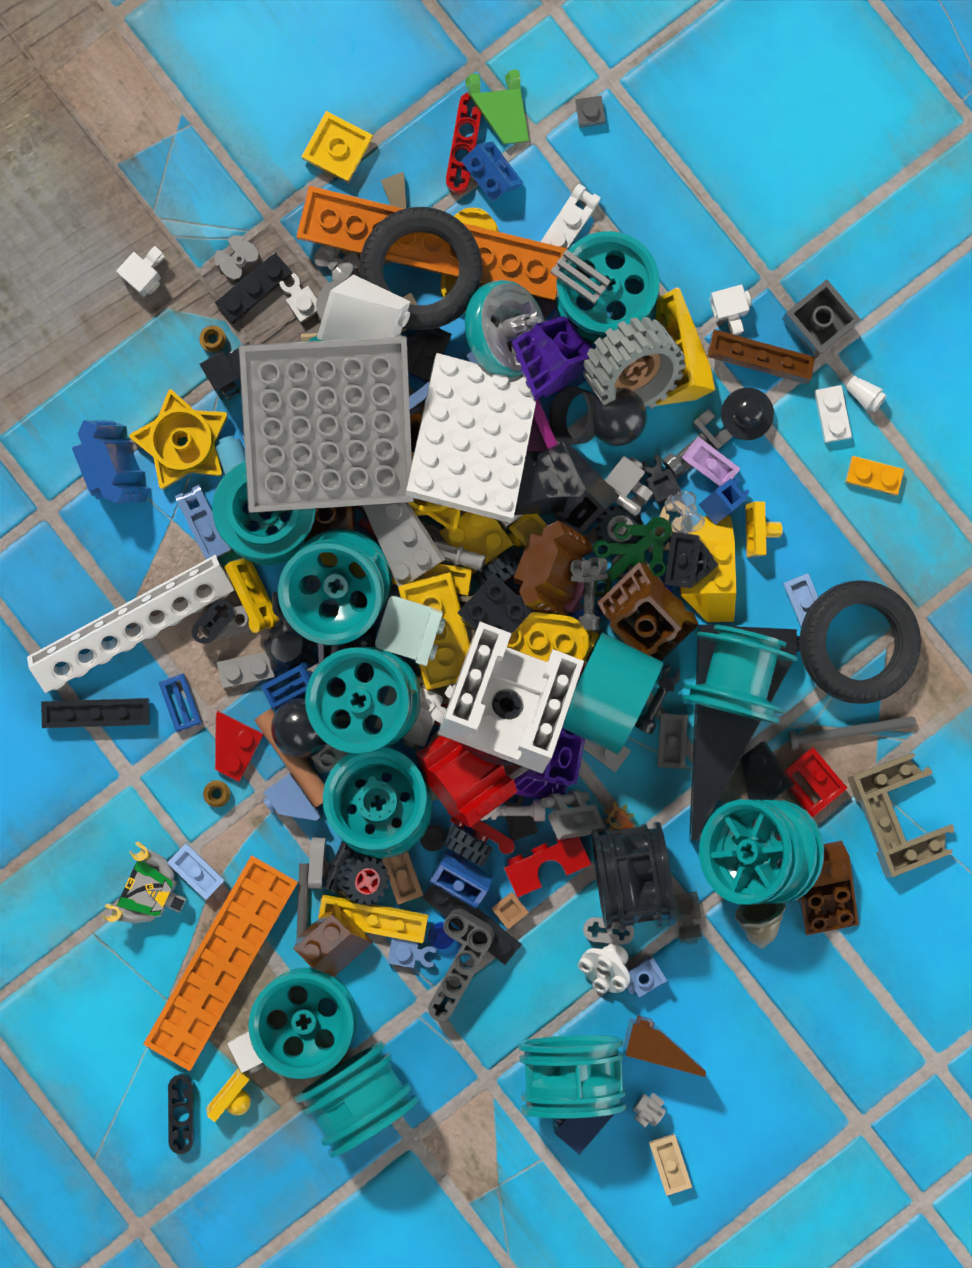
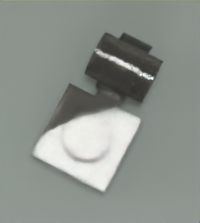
M697 891L675 894V922H684L682 927H678L679 941L686 945L695 944L697 940H702L700 925L693 922V919L702 918Z

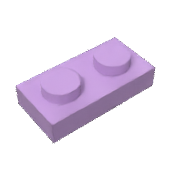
M700 437L695 439L682 456L685 461L719 486L723 485L730 478L733 479L741 469Z

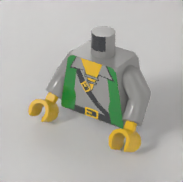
M135 842L141 848V851L137 854L129 851V854L137 861L116 906L111 904L104 906L113 910L109 917L102 916L103 919L109 922L117 920L132 924L151 922L156 917L162 916L166 907L180 913L186 902V898L173 893L178 881L174 879V871L166 859L150 849L147 850L141 842Z

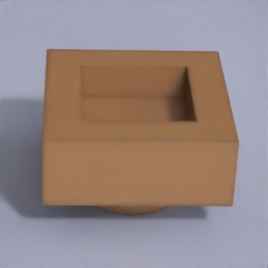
M510 892L491 908L507 929H510L529 913L513 892Z

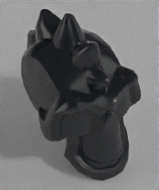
M273 592L272 610L280 619L275 624L276 628L274 630L270 629L268 640L265 639L263 643L272 672H276L284 667L291 670L299 666L300 661L314 662L315 657L310 649L318 646V643L308 640L291 627L281 611L278 592Z

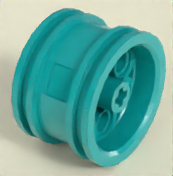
M383 1041L367 1047L307 1086L294 1098L296 1103L303 1102L305 1106L301 1110L304 1115L310 1114L324 1136L320 1141L322 1145H330L331 1149L328 1151L330 1158L337 1157L371 1138L404 1115L419 1101L417 1095H409L408 1092L412 1088L410 1084H403L395 1075L389 1063L392 1055L390 1052L386 1054L382 1052V1049L385 1047Z

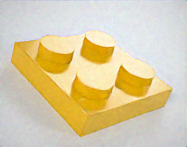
M326 111L301 157L302 160L349 184L373 139V135Z

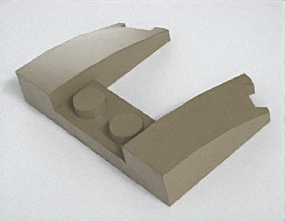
M914 753L847 777L856 802L861 804L879 850L876 854L885 878L895 877L952 854L953 851L945 849L946 833H954L953 824L907 841L902 832L887 792L933 774L929 767H925L921 771L911 761L915 756Z

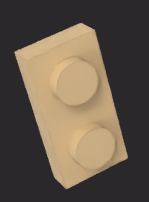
M675 1134L650 1141V1148L666 1196L692 1188Z

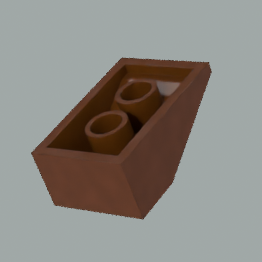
M637 1015V1019L630 1018L622 1047L625 1056L705 1077L706 1071L702 1065L655 1025L653 1019Z

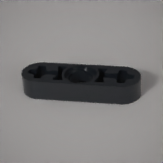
M179 1073L168 1084V1143L174 1153L185 1154L193 1147L195 1140L194 1082L189 1075ZM179 1079H183V1084H188V1088L183 1091V1099L188 1097L189 1102L180 1100L174 1103L173 1098H179V1089L174 1088ZM184 1106L189 1112L187 1120L179 1121L174 1117L176 1107ZM189 1125V1129L185 1128L183 1130V1137L188 1139L189 1142L183 1148H180L179 1143L174 1141L180 1135V1128L174 1130V1126L183 1127Z

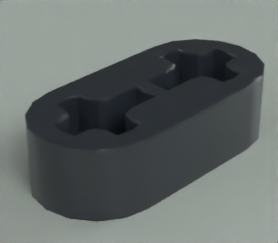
M219 600L213 603L192 627L191 633L195 641L200 644L213 642L233 621L235 617L233 605L226 600ZM219 606L222 608L228 606V618L220 617L215 622L214 619L219 614L216 609ZM212 622L214 625L208 631L211 634L210 637L206 638L203 636L200 639L198 637L200 635L198 628L200 626L207 627Z

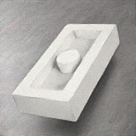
M842 385L815 390L814 395L824 443L850 439L852 435Z

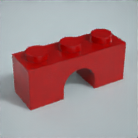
M573 837L561 840L556 838L557 843L550 847L544 843L531 849L533 854L523 858L522 854L508 859V865L504 869L517 898L542 887L538 879V869L545 861L554 860L559 862L566 875L591 865L580 838Z

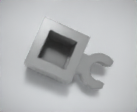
M624 456L605 479L613 489L625 497L632 492L645 503L653 493L639 483L645 472L642 470L643 465L633 457L628 459Z

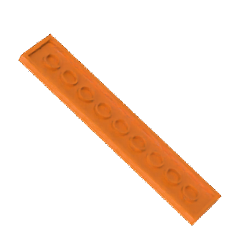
M309 186L296 237L298 240L361 255L364 243L376 225L387 216L403 208ZM463 223L474 236L480 249L483 266L481 284L485 285L497 280H508L524 287L533 297L555 301L557 278L550 271L563 256L567 248ZM417 232L403 236L390 247L384 259L385 261L458 278L459 274L458 259L452 247L445 240L431 233Z

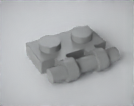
M572 790L564 795L552 793L548 797L541 799L542 808L554 810L548 815V818L558 840L591 835L592 831L601 833L605 829L596 805L587 806L585 803L589 800L588 792Z

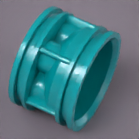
M602 231L581 238L569 248V252L586 264L591 265L597 272L609 279V285H612L611 291H608L606 288L591 310L584 311L576 304L577 298L581 295L557 278L555 304L559 317L565 316L571 321L584 340L596 345L594 342L599 337L604 339L607 336L605 332L611 328L613 331L618 329V323L624 321L628 325L632 318H638L640 322L643 317L650 318L659 293L660 278L653 256L641 242L624 233ZM608 256L623 259L624 265L620 269H611L607 266L605 259ZM568 259L566 260V263H568L569 265H571L573 268H575V269L578 268L576 265H574V264H573L572 262H570ZM560 268V272H562L567 277L572 279L574 282L579 284L581 287L586 289L592 295L596 293V291H594L589 286L584 284L582 281H580L578 278H576L571 273L566 271L564 268ZM593 277L590 278V280L593 281L594 283H596L598 286H601V285H602L600 282H598L597 280H595ZM630 278L637 279L642 284V292L635 295L628 293L624 286L625 281ZM618 302L624 307L625 316L622 319L613 320L607 315L606 308L610 303Z
M343 528L320 532L304 543L288 561L281 573L278 584V599L281 611L291 627L308 640L325 645L348 643L363 635L372 626L386 605L392 589V572L382 549L368 536ZM331 552L335 554L338 563L335 566L325 565L321 560V553ZM351 562H357L367 575H355L351 570ZM307 575L317 576L321 581L320 589L316 591L308 590L303 584V577ZM335 579L341 580V587L335 585ZM357 590L363 592L367 597V606H356L351 599L352 593ZM327 599L336 600L339 605V613L335 616H329L324 613L322 609L323 601Z
M377 647L348 648L328 656L312 673L305 696L308 719L318 736L330 746L348 753H367L399 742L415 725L422 701L420 684L410 665L399 655ZM363 663H369L374 669V677L367 683L361 682L357 676L358 669ZM336 677L341 678L346 684L345 693L341 697H336L331 692V685ZM387 685L393 687L397 693L395 703L390 706L383 704L378 697L379 691ZM358 694L366 696V701L363 702L365 706L357 704ZM340 709L346 710L351 716V723L346 729L341 728L335 719L336 713ZM371 714L377 715L382 720L383 726L378 734L371 733L365 726V720Z
M310 967L292 969L276 977L257 996L249 1016L248 1029L250 1041L258 1058L277 1074L294 1079L313 1078L331 1070L346 1054L356 1032L357 1010L350 991L337 977ZM291 987H304L308 992L307 1000L302 1004L294 1003L289 997ZM330 998L334 1000L337 1005V1011L334 1015L325 1016L321 1014L318 1008L321 999ZM278 1009L286 1013L288 1020L284 1027L275 1028L270 1025L268 1016L271 1011ZM302 1014H306V1018L310 1017L312 1020L309 1022L308 1027L298 1023ZM321 1029L331 1031L334 1036V1044L329 1048H322L316 1042V1034ZM292 1036L299 1037L304 1045L303 1052L296 1056L288 1054L285 1050V1041Z
M566 1035L533 1038L519 1042V1050L524 1051V1054L519 1056V1062L525 1064L526 1091L521 1093V1100L526 1101V1104L521 1106L522 1114L538 1118H587L612 1115L625 1111L626 1102L620 1100V1098L625 1096L622 1077L624 1053L618 1051V1048L623 1046V1038L607 1035Z

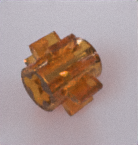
M613 802V809L611 811L603 809V812L607 814V819L602 821L604 824L608 823L610 825V831L614 830V828L619 830L625 826L632 828L628 820L634 817V814H627L625 812L627 804L618 809L617 804ZM615 811L625 816L620 826H617L615 822L610 820V818L614 817Z

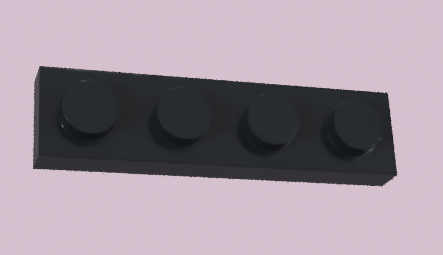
M150 698L41 701L42 728L150 725Z
M432 884L422 898L446 918L451 911L462 909L488 923L494 930V939L487 951L506 965L522 943L478 907L475 909L442 890V887ZM459 918L451 919V922L460 929L464 928L462 920ZM484 932L474 933V937L478 942L484 943L488 941Z

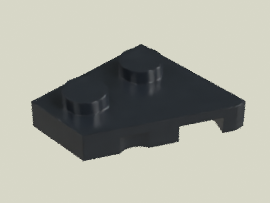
M765 741L760 742L741 757L748 800H776L795 786V783Z

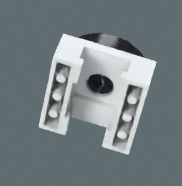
M480 622L472 638L438 734L460 742L471 754L486 762L498 765L518 764L543 773L552 758L584 661L553 649L547 663L508 648L507 644L511 633ZM500 706H505L510 710V712L505 713L504 717H502L504 711L501 710Z

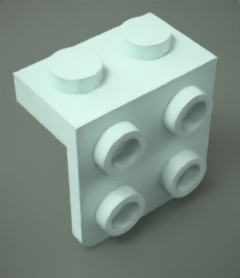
M391 596L377 635L376 647L415 659L416 663L427 666L428 659L433 661L438 645L433 644L436 633L442 634L446 619L441 618L442 610Z

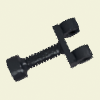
M670 665L663 668L662 678L659 677L657 685H659L657 693H655L656 695H654L649 705L650 707L645 712L646 714L639 716L635 727L651 735L657 726L654 723V718L662 705L661 703H663L662 701H664L668 691H674L675 684L680 680L679 669L674 678L666 676L671 668Z

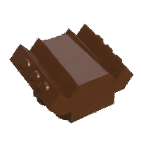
M556 521L546 526L542 535L536 533L530 535L514 575V582L520 585L521 589L519 592L526 606L539 613L568 616L564 603L576 599L574 591L578 583L571 581V576H573L570 568L571 563L574 560H580V570H582L581 561H584L582 557L594 552L588 538L561 521Z
M641 562L598 601L603 614L611 621L610 627L627 645L660 661L699 626L694 613L687 611L682 601L666 588L660 577L654 576L648 565Z

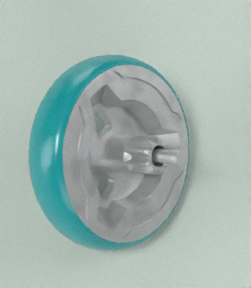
M497 280L481 286L471 297L465 314V332L474 357L484 369L491 374L496 373L507 375V377H517L523 375L520 370L521 366L515 357L516 354L512 341L523 333L531 331L537 323L545 322L539 304L528 290L512 281ZM491 317L497 320L496 323L493 324L490 321ZM507 342H511L512 352L509 351Z

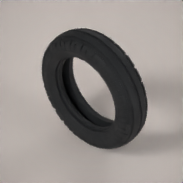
M411 207L387 216L371 231L361 252L359 274L360 278L391 292L384 280L383 264L388 250L397 240L417 232L431 233L445 240L452 247L458 259L459 274L456 284L450 293L438 302L429 305L410 304L408 312H410L409 320L402 327L411 330H432L453 322L466 311L471 297L481 285L482 257L474 236L456 217L436 208Z
M849 581L828 589L810 606L801 626L800 653L807 673L821 690L844 702L867 704L893 695L910 679L920 657L921 633L918 621L911 607L894 590L872 581ZM854 604L867 605L881 612L890 623L894 634V651L888 665L879 674L866 680L851 679L840 673L830 661L826 649V634L831 621L841 610Z

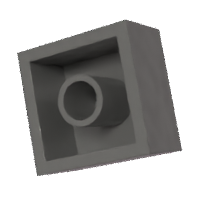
M827 279L788 310L782 318L815 359L855 328L861 321Z

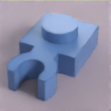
M392 937L388 964L414 968L415 960H417L425 967H433L434 962L427 961L424 955L427 952L436 953V948L426 946L423 949H419L418 942Z

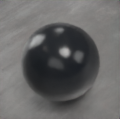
M617 388L616 399L605 406L595 395L594 432L595 437L599 441L610 446H624L632 443L642 434L647 422V410L642 398L636 392L629 388Z
M305 698L289 700L277 709L271 722V734L274 743L284 754L301 759L312 757L324 749L327 743L318 736L308 719Z

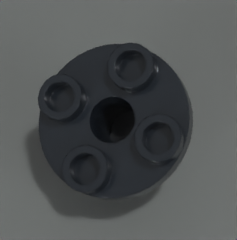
M740 388L733 391L725 399L721 408V421L724 428L733 436L732 438L743 441L756 440L765 435L774 420L772 402L766 394L755 388Z

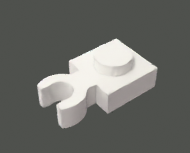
M293 273L291 276L295 284L292 287H287L281 281L280 286L283 292L291 294V297L286 302L302 324L317 314V299L308 286L301 290L299 277Z

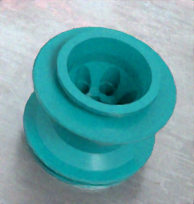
M241 462L224 475L215 491L212 513L216 530L222 540L236 554L250 562L262 565H275L287 562L304 545L305 542L303 541L308 536L314 522L316 508L274 511L269 520H264L261 517L265 511L244 513L243 508L248 504L246 462ZM283 513H291L287 522L281 521ZM252 522L259 523L258 531H249V525ZM275 526L278 528L276 533L268 535L270 527Z
M714 625V630L718 631L717 634L698 632L697 636L699 638L715 643L706 682L699 685L684 684L683 687L690 690V694L683 695V699L736 715L779 724L780 720L775 718V714H783L785 710L770 703L767 700V695L776 660L798 661V657L780 651L781 647L786 648L787 643L762 634L723 625Z

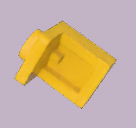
M525 514L508 527V531L511 533L509 537L517 548L520 546L526 548L530 535L533 533L542 535L544 528L548 525L538 514Z

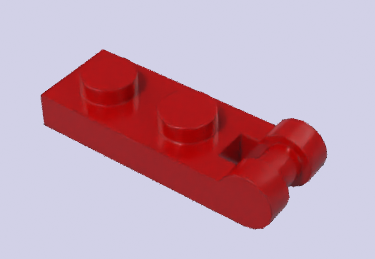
M456 815L451 817V822L461 828L465 827V824L461 823ZM479 820L471 826L475 830L474 836L484 842L491 839L498 844L499 850L502 853L510 854L514 850L515 846L511 838L483 821Z

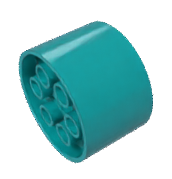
M601 633L577 681L562 728L618 755L642 712L661 671L663 662Z

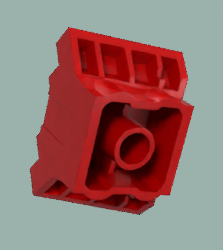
M440 736L416 754L419 766L426 774L424 780L452 817L456 815L460 822L468 827L473 826L517 793L514 779L505 774L503 765L492 764L479 759L466 750L460 742Z

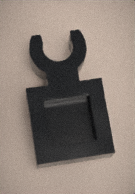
M655 455L654 460L657 465L650 468L643 461L642 470L646 475L651 476L646 479V484L649 490L653 492L652 496L657 505H660L681 495L682 491L670 468L662 471V460L658 455Z
M517 795L518 801L514 804L510 803L508 799L504 802V804L507 805V807L508 805H515V807L516 805L521 806V804L523 803V796ZM527 815L505 816L513 841L538 833L533 817Z

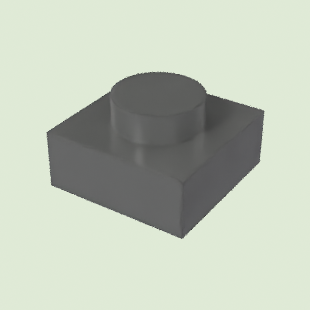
M602 96L575 99L579 128L605 124Z

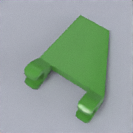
M510 70L505 75L508 90L480 93L479 75L470 74L465 79L468 94L501 143L528 142L529 138L520 89V72L518 70Z

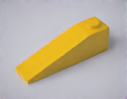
M674 288L657 298L655 320L663 325L685 357L683 361L686 364L685 369L681 370L683 373L682 379L675 380L678 386L674 391L668 390L666 392L668 397L664 401L661 398L656 401L658 406L694 401L715 391L711 366L681 290Z

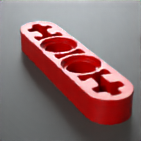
M468 92L464 93L459 101L446 174V187L455 195L466 192L470 184L471 174L469 171L463 170L467 168L462 162H458L454 155L460 149L470 153L476 147L482 115L477 107H473L472 118L467 117L468 109L464 103L467 104L471 100ZM464 124H469L474 128V133L469 137H464L459 133L460 127ZM457 168L462 169L461 181L465 183H460L459 187H454V182L450 180L456 178Z

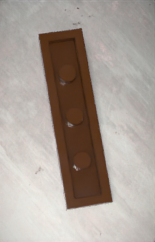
M715 329L711 334L707 357L804 384H809L811 381L815 362L814 356Z

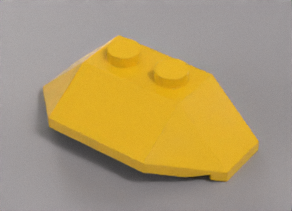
M704 516L688 534L700 535L719 566L693 588L680 587L681 597L706 622H734L736 570L735 539L731 516H726L716 525L708 516Z

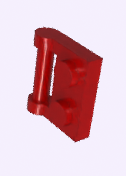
M811 747L785 769L795 783V786L789 789V791L812 818L848 789L814 747ZM796 771L820 798L817 803L814 804L793 779L792 775Z

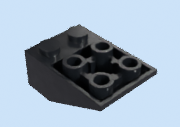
M563 439L549 455L567 497L552 511L557 521H561L578 533L583 534L605 513L620 495Z

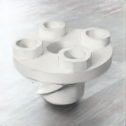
M609 944L603 949H588L578 962V968L584 972L592 982L593 988L599 993L604 994L606 991L620 993L630 983V975L625 967L629 956L626 950L617 944Z

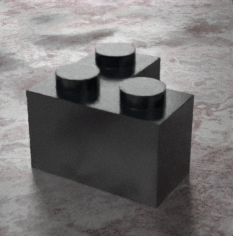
M239 348L227 355L220 351L199 364L221 401L225 398L231 400L241 393Z

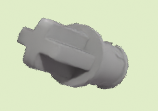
M439 541L435 542L444 559L453 562L454 566L462 565L479 572L482 571L486 555L465 550L464 546L455 547Z

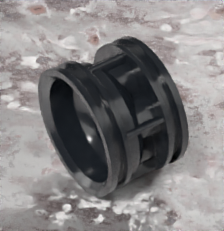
M654 822L653 828L649 829L647 824H642L641 827L612 831L605 829V835H599L598 831H592L594 865L606 934H612L613 928H619L620 933L625 932V927L634 926L636 923L654 921L657 928L662 926L663 921H667L669 926L675 925L673 886L661 823Z

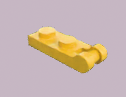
M244 558L229 562L224 567L248 615L250 630L257 633L263 631L265 627L268 629L275 627L279 618L272 610V603L253 563Z

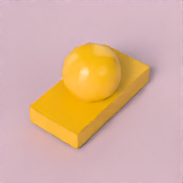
M239 1068L235 1071L206 1107L208 1118L216 1122L225 1109L230 1114L236 1116L243 1115L248 1111L251 1106V1098L246 1091L242 1090L249 1081L248 1072L241 1073Z

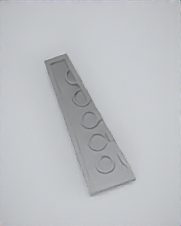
M403 502L363 505L398 586L415 581L445 560L410 504Z

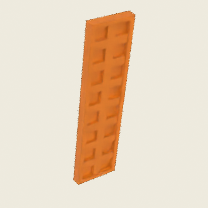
M251 855L143 1045L191 1071L297 886V880Z

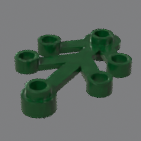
M654 517L646 525H628L624 522H618L613 527V533L618 539H626L629 535L644 537L637 543H607L604 540H600L594 544L593 550L600 558H605L609 554H625L605 572L607 579L595 581L594 594L596 596H604L610 591L611 582L629 565L633 563V569L639 562L644 563V551L651 545L652 561L648 567L654 576L659 577L665 573L663 543L670 538L672 526L663 517ZM619 527H626V532L623 535L617 534ZM663 527V533L656 535L655 529ZM606 545V551L604 553H599V546ZM661 564L660 571L654 572L653 566ZM599 582L605 583V587L602 590L596 589V585Z

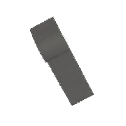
M462 909L451 911L443 925L445 933L463 945L429 1004V1014L437 1021H445L451 1016L494 939V930L488 923ZM459 918L462 920L464 928H454L451 924V919ZM484 932L488 941L484 943L478 942L474 937V933ZM470 955L473 957L475 964L471 966L465 965L462 962L461 956ZM457 978L460 980L462 987H451L448 979ZM444 996L450 997L445 1008L440 1010L438 1007Z

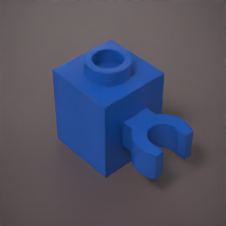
M730 478L698 504L715 525L747 500L746 496L749 494V490L746 489L744 492H741L737 487V484L741 481L739 478L733 481Z

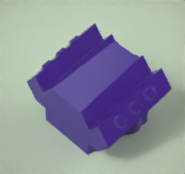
M565 316L537 323L531 331L523 333L512 341L516 360L521 366V373L525 376L526 386L530 389L534 401L542 395L546 398L552 393L561 391L568 386L574 385L578 387L586 381L583 371L586 370L583 366L584 360L590 359L587 353L593 347L582 338L576 326Z
M561 728L552 758L543 773L529 769L515 778L516 794L538 799L548 797L552 793L566 794L567 786L577 784L585 739Z

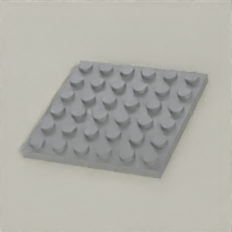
M405 336L238 345L249 512L413 502L412 497L405 496L412 464L407 340Z

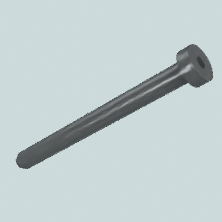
M910 716L797 734L796 731H789L788 743L791 750H796L801 744L909 728L916 725V718Z

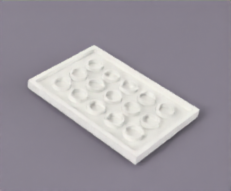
M437 353L434 359L405 496L511 523L514 518L536 404L530 389L526 386L525 377H507V375L491 374L480 364Z

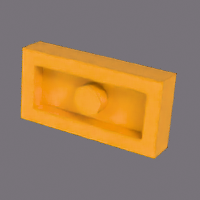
M852 456L845 483L897 496L904 469Z

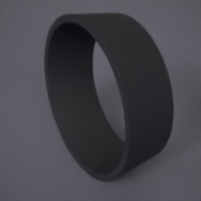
M568 386L562 389L554 398L549 414L550 428L555 439L558 442L565 439L569 445L584 444L593 439L595 436V395L575 386ZM583 394L588 405V420L583 433L575 440L568 432L566 416L572 400L576 396Z

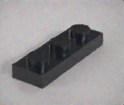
M274 252L219 298L215 304L228 320L234 324L276 289L281 281L284 282L293 273L277 253Z

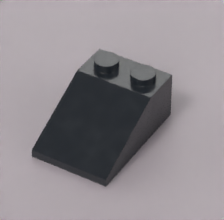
M528 451L525 456L514 515L550 513L567 497V494L548 451Z

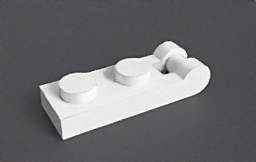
M578 184L541 242L567 248L568 250L598 205L601 197L595 193L593 195L585 191L586 188ZM579 199L587 204L584 210L576 206Z

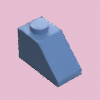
M291 773L263 792L266 796L263 801L272 813L276 810L280 815L315 821L322 818Z

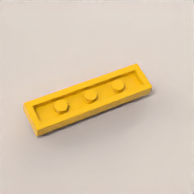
M324 894L322 896L318 919L336 903L364 932L423 943L428 920L427 914L375 904L361 905L349 899Z

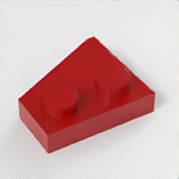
M217 711L215 770L240 782L264 734Z

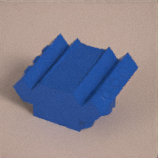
M83 420L78 432L81 443L72 447L88 491L97 500L105 498L116 504L145 502L151 488L140 484L145 472L140 470L131 448L133 442L122 438L126 426L113 420Z

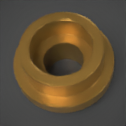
M211 325L201 331L199 341L206 351L217 352L225 346L226 335L220 327ZM212 335H216L218 337L217 342L214 344H211L208 341L209 337Z
M217 780L208 783L203 791L204 800L212 807L224 806L230 799L228 785ZM215 789H220L222 792V796L219 799H215L212 795Z

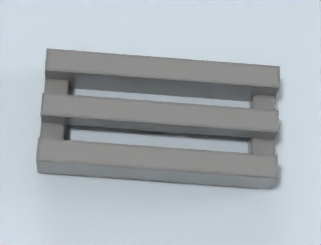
M567 249L550 271L553 276L593 304L596 303L610 284L609 279ZM568 259L570 262H572L574 265H576L581 270L586 272L588 275L593 277L595 280L600 282L602 285L598 286L596 283H594L589 278L584 276L578 270H576L571 265L566 263V260ZM560 268H564L566 271H568L573 276L578 278L584 284H586L591 289L596 291V293L592 295L586 289H584L579 284L574 282L572 279L567 277L565 274L560 272Z

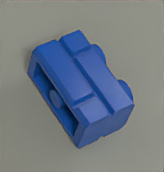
M446 849L433 869L429 882L437 887H442V890L476 909L489 890L493 876Z

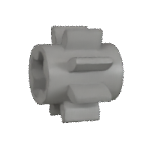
M654 1093L650 1097L643 1094L632 1109L637 1113L634 1117L635 1120L643 1127H646L648 1123L655 1127L666 1112L661 1107L664 1101Z

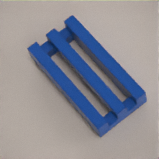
M306 663L261 686L272 710L306 693L307 685L312 675L311 672H307L306 668L308 666ZM300 672L302 677L271 693L270 687ZM305 682V687L277 702L275 701L274 697Z
M185 673L158 682L177 733L202 724ZM177 681H181L194 718L193 721L189 719ZM171 684L185 724L180 725L166 685Z

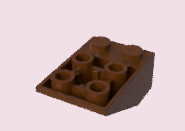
M842 840L823 844L824 861L821 873L814 886L805 895L798 898L806 936L859 925L850 856Z

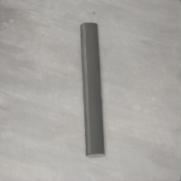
M299 863L296 940L308 928L309 863Z

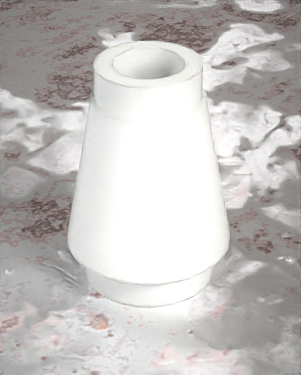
M856 376L846 386V389L866 410L870 409L873 412L881 406L887 396L882 392V388Z

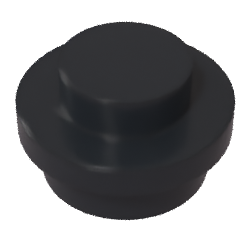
M429 825L420 843L428 851H438L444 847L441 842L446 833L438 825Z

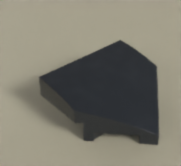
M672 531L664 584L693 588L716 569L719 564L700 535Z

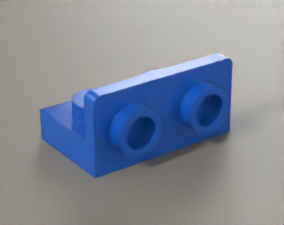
M493 141L478 144L462 159L464 166L492 202L496 201L505 192L517 190L523 184V181Z

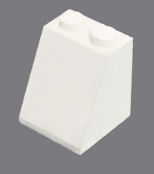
M352 275L330 290L317 338L327 341L403 337L400 333L410 317V312H408L410 301L356 275Z

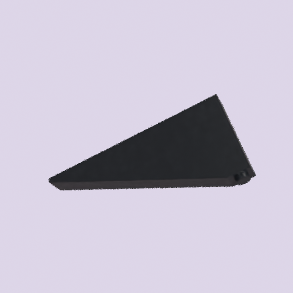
M714 625L698 626V632L713 634L718 632L714 630ZM728 626L786 642V648L781 647L780 651L796 656V652H800V636H797V629ZM697 637L695 685L706 682L715 643ZM776 660L767 695V700L770 703L793 662ZM695 703L689 824L690 840L698 839L761 720Z

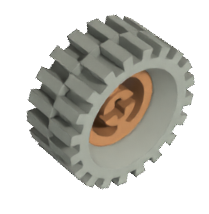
M643 317L640 322L638 318L630 319V324L627 325L624 321L617 324L618 329L615 331L611 328L605 332L607 336L604 339L599 337L594 342L597 347L596 349H589L587 355L590 359L584 360L583 366L586 370L583 371V374L603 406L616 399L617 388H629L642 398L646 407L649 406L652 409L657 406L656 401L661 398L664 401L668 397L666 393L668 390L674 391L678 386L675 380L682 379L683 373L681 370L685 369L686 363L683 361L685 357L663 325L657 320L651 321L650 318Z

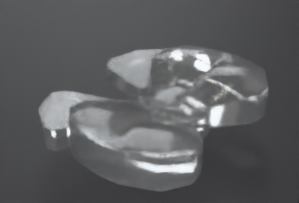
M682 491L675 496L670 495L665 501V509L667 511H680L681 517L671 523V526L677 532L692 533L704 526L705 519L697 513V507L695 506L696 495L692 492Z

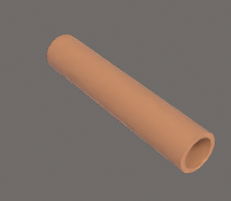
M271 708L258 716L254 721L310 802L317 808L323 804L325 784L307 758L290 757L276 746L271 734V722L275 714Z

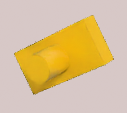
M755 501L745 505L746 557L766 555V538H780L782 535L781 522H766L765 502Z

